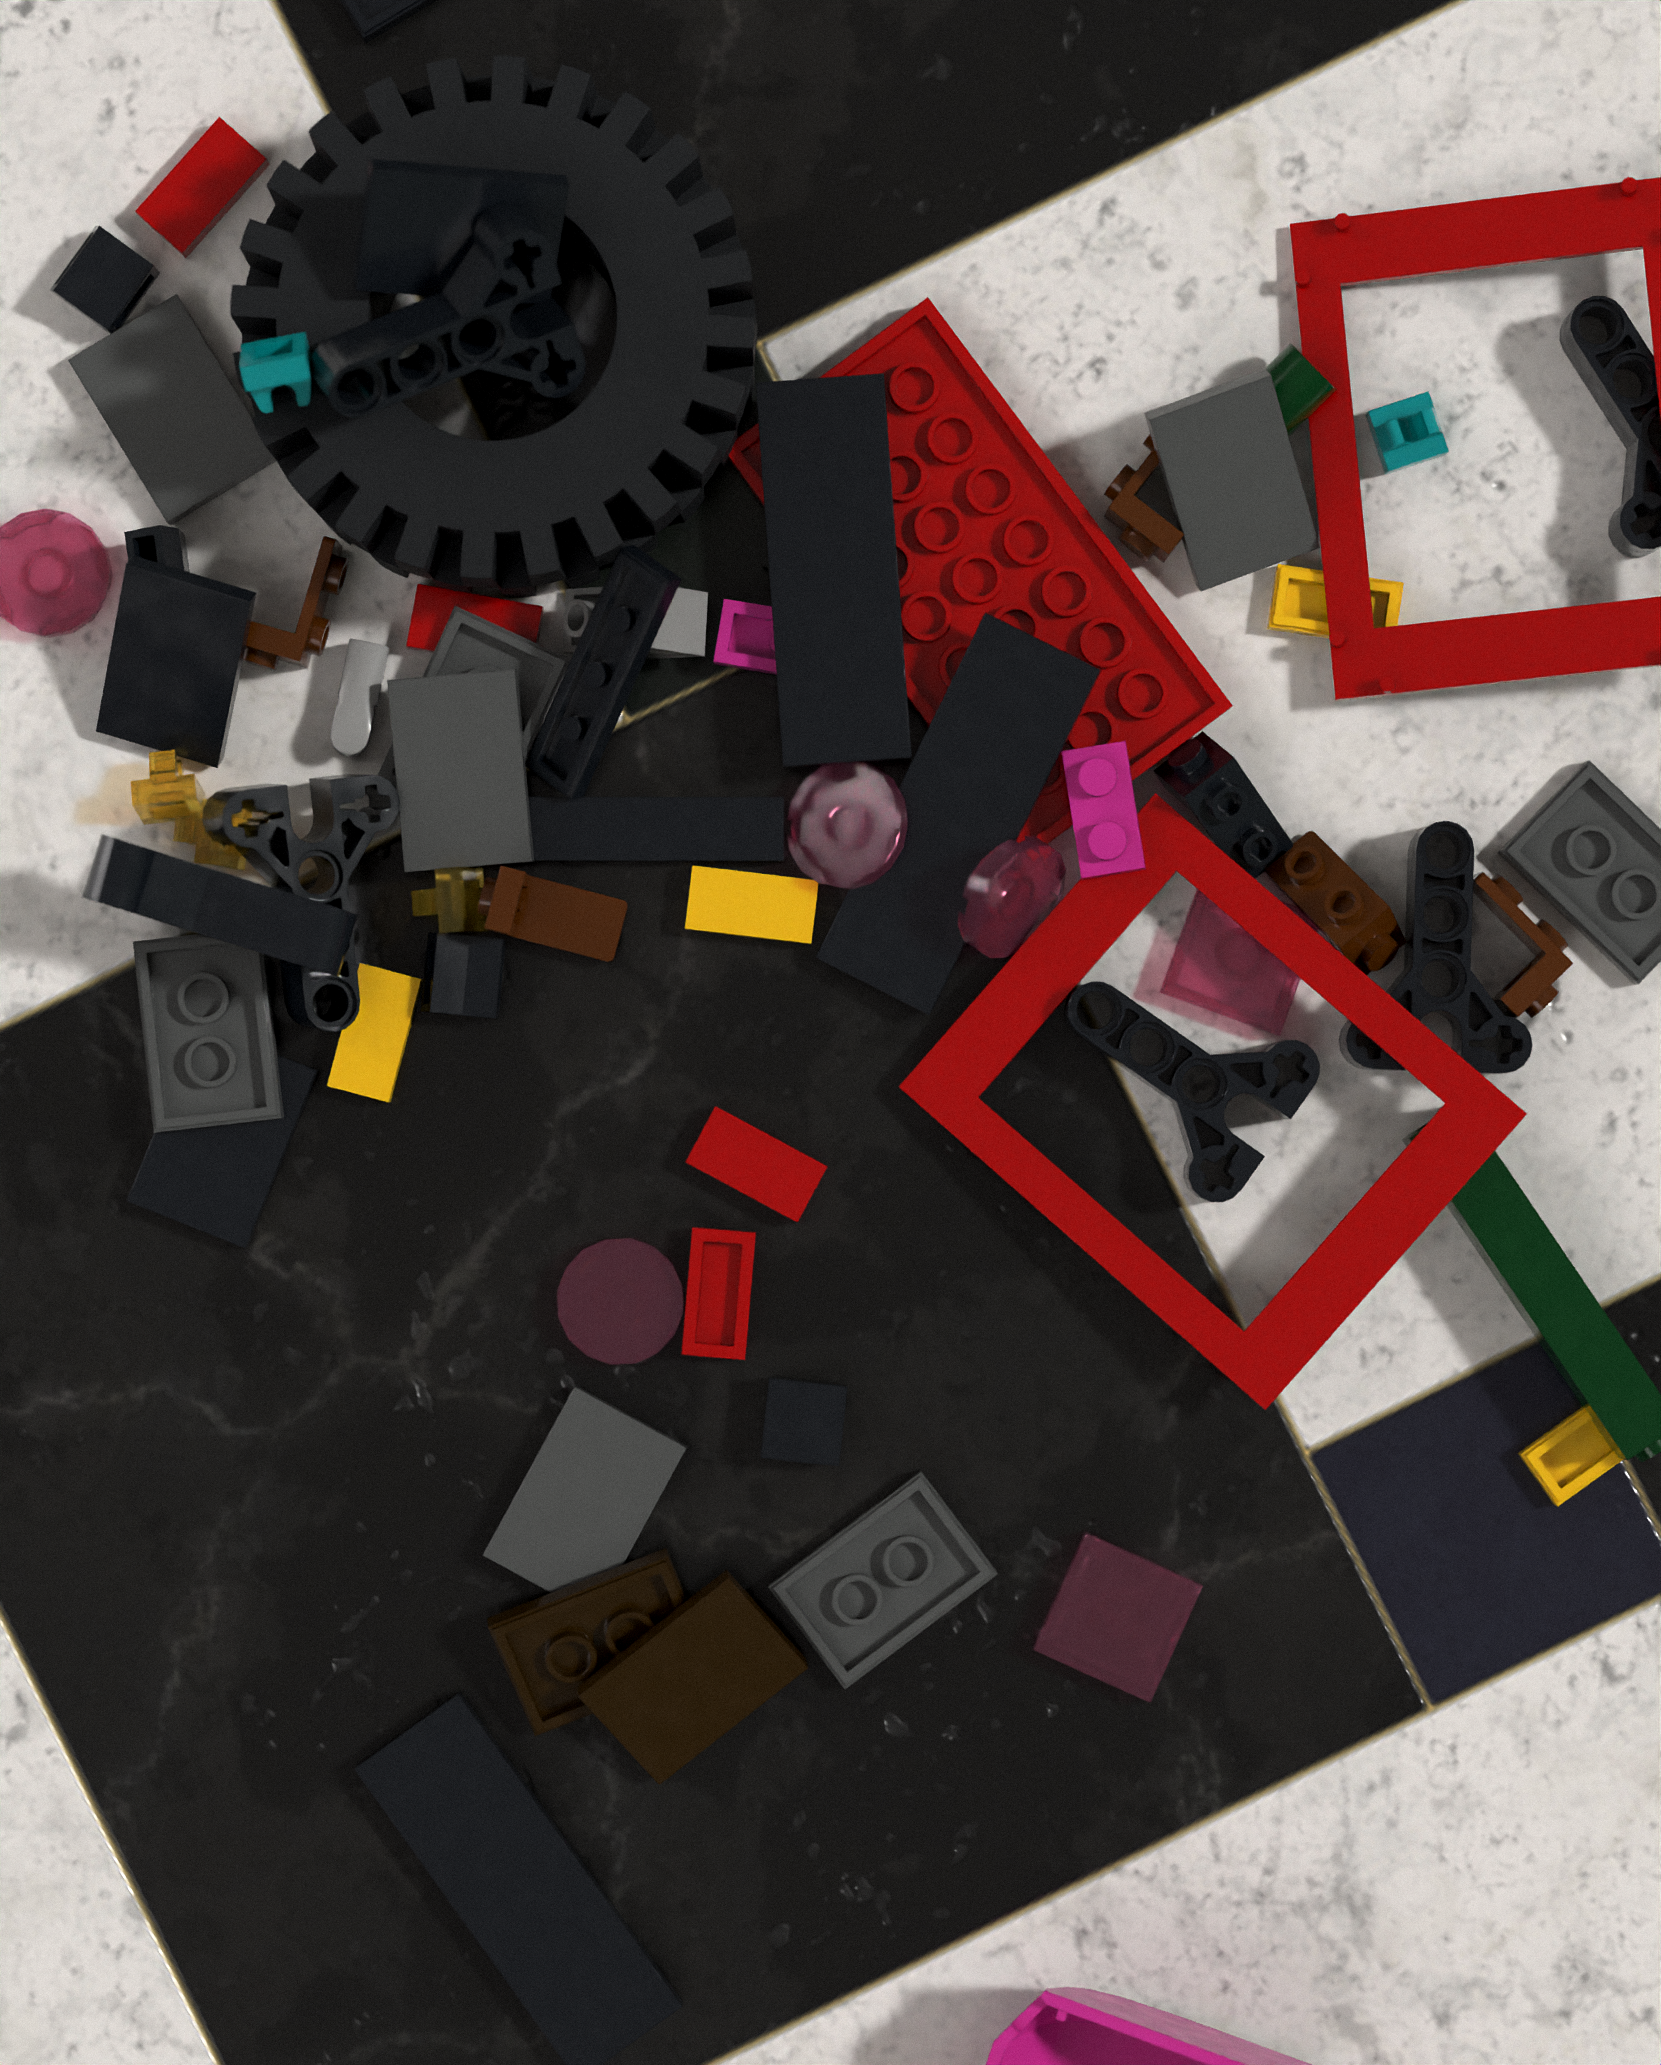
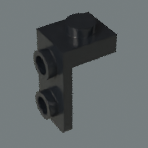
M1203 731L1195 738L1185 741L1173 750L1168 759L1154 770V773L1165 789L1192 811L1212 842L1253 878L1256 879L1268 866L1293 847L1292 841L1236 759Z

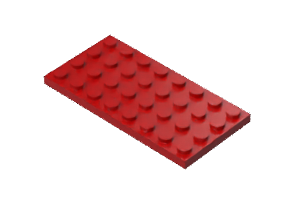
M928 297L819 377L884 373L907 699L928 728L985 613H989L1102 670L1062 751L1125 741L1132 781L1233 706ZM757 423L736 439L728 457L729 461L765 508L759 423ZM1062 752L1017 840L1016 846L1026 859H1029L1073 826Z

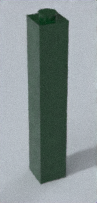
M1427 1123L1402 1139L1406 1147ZM1494 1151L1446 1206L1580 1404L1589 1413L1593 1423L1610 1448L1616 1453L1618 1458L1628 1461L1636 1456L1639 1462H1644L1661 1452V1394L1499 1155Z

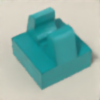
M306 332L241 344L239 368L245 391H250L263 413L273 412L274 401L271 391L275 386L288 385L294 389L299 407L309 404L311 393L310 362L312 356Z
M1429 391L1370 410L1365 415L1385 475L1444 456L1449 452Z

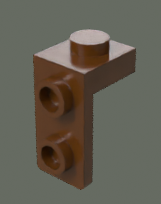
M1149 434L1143 445L1152 452L1137 471L1126 464L1105 491L1104 495L1113 502L1108 507L1104 517L1123 531L1118 539L1131 552L1145 561H1149L1154 555L1164 563L1185 534L1136 497L1160 466L1151 434Z
M324 536L295 633L251 621L243 662L276 671L279 660L308 668L312 654L316 656L322 655L331 626V620L323 618L330 593L340 594L349 564L348 558L341 557L343 546L337 539Z
M1309 831L1293 844L1289 851L1265 869L1268 878L1329 939L1331 945L1366 975L1387 966L1396 956L1398 949L1407 943L1391 908L1315 832Z
M500 866L497 879L488 876L485 879L477 914L487 916L484 928L491 932L611 962L616 955L628 904L622 899L530 876L524 871Z
M1484 872L1477 873L1473 876V893L1535 955L1493 998V1001L1505 1016L1516 1018L1525 1011L1533 1018L1559 993L1552 984L1573 964L1563 953L1568 947V943L1545 920L1540 919L1536 924L1533 923L1518 907L1523 901L1522 896L1504 877L1496 873L1490 879Z

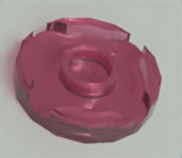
M47 508L21 513L0 527L1 618L22 632L47 638L74 633L95 619L103 607L102 603L106 599L108 590L110 591L113 573L108 550L94 529L70 513Z
M860 762L821 766L802 782L791 801L788 819L792 820V836L787 835L789 851L800 870L820 884L850 890L872 884L891 869L903 849L908 826L905 799L894 780L874 766Z
M1025 836V840L1020 843L1010 839L994 848L981 860L964 888L962 897L969 902L965 915L961 912L958 913L957 924L962 939L989 958H1006L1016 953L1059 904L1064 891L1066 874L1061 854L1036 836Z
M632 1238L604 1239L583 1249L566 1267L557 1290L558 1317L568 1339L586 1356L610 1365L635 1364L657 1354L675 1335L684 1311L683 1284L673 1263L655 1246Z

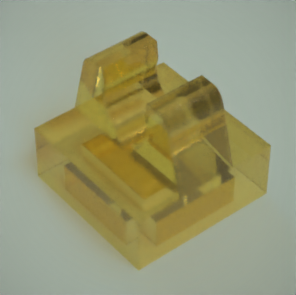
M176 750L149 752L150 779L131 781L132 806L143 824L202 818L203 808L206 804L205 792L195 774L184 775L183 764L181 760H177Z
M202 799L199 818L176 816L173 841L196 846L194 863L245 871L246 859L234 846L221 845L212 840L205 831L202 816L203 808L208 799ZM242 809L241 812L232 814V825L238 827V824L248 821V818H252V812Z
M450 867L435 869L436 888L411 891L413 916H438L439 933L488 931L484 928L487 917L477 914L480 895L484 885L483 868Z

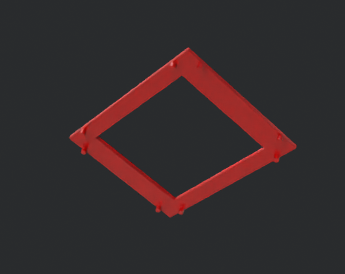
M1627 177L1618 183L1356 216L1340 213L1332 219L1290 224L1302 355L1337 389L1308 417L1335 700L1343 701L1661 666V597L1374 628L1341 286L1643 249L1661 424V177L1642 180Z
M1155 793L1137 813L1146 870L1084 880L1081 878L900 1084L899 1088L1266 1410L1527 1113ZM1176 872L1183 876L1445 1103L1245 1331L979 1098Z

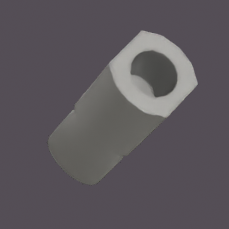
M351 638L349 639L338 691L339 700L336 704L330 733L334 749L345 757H356L367 749L375 717L374 708L378 706L389 654L388 646Z

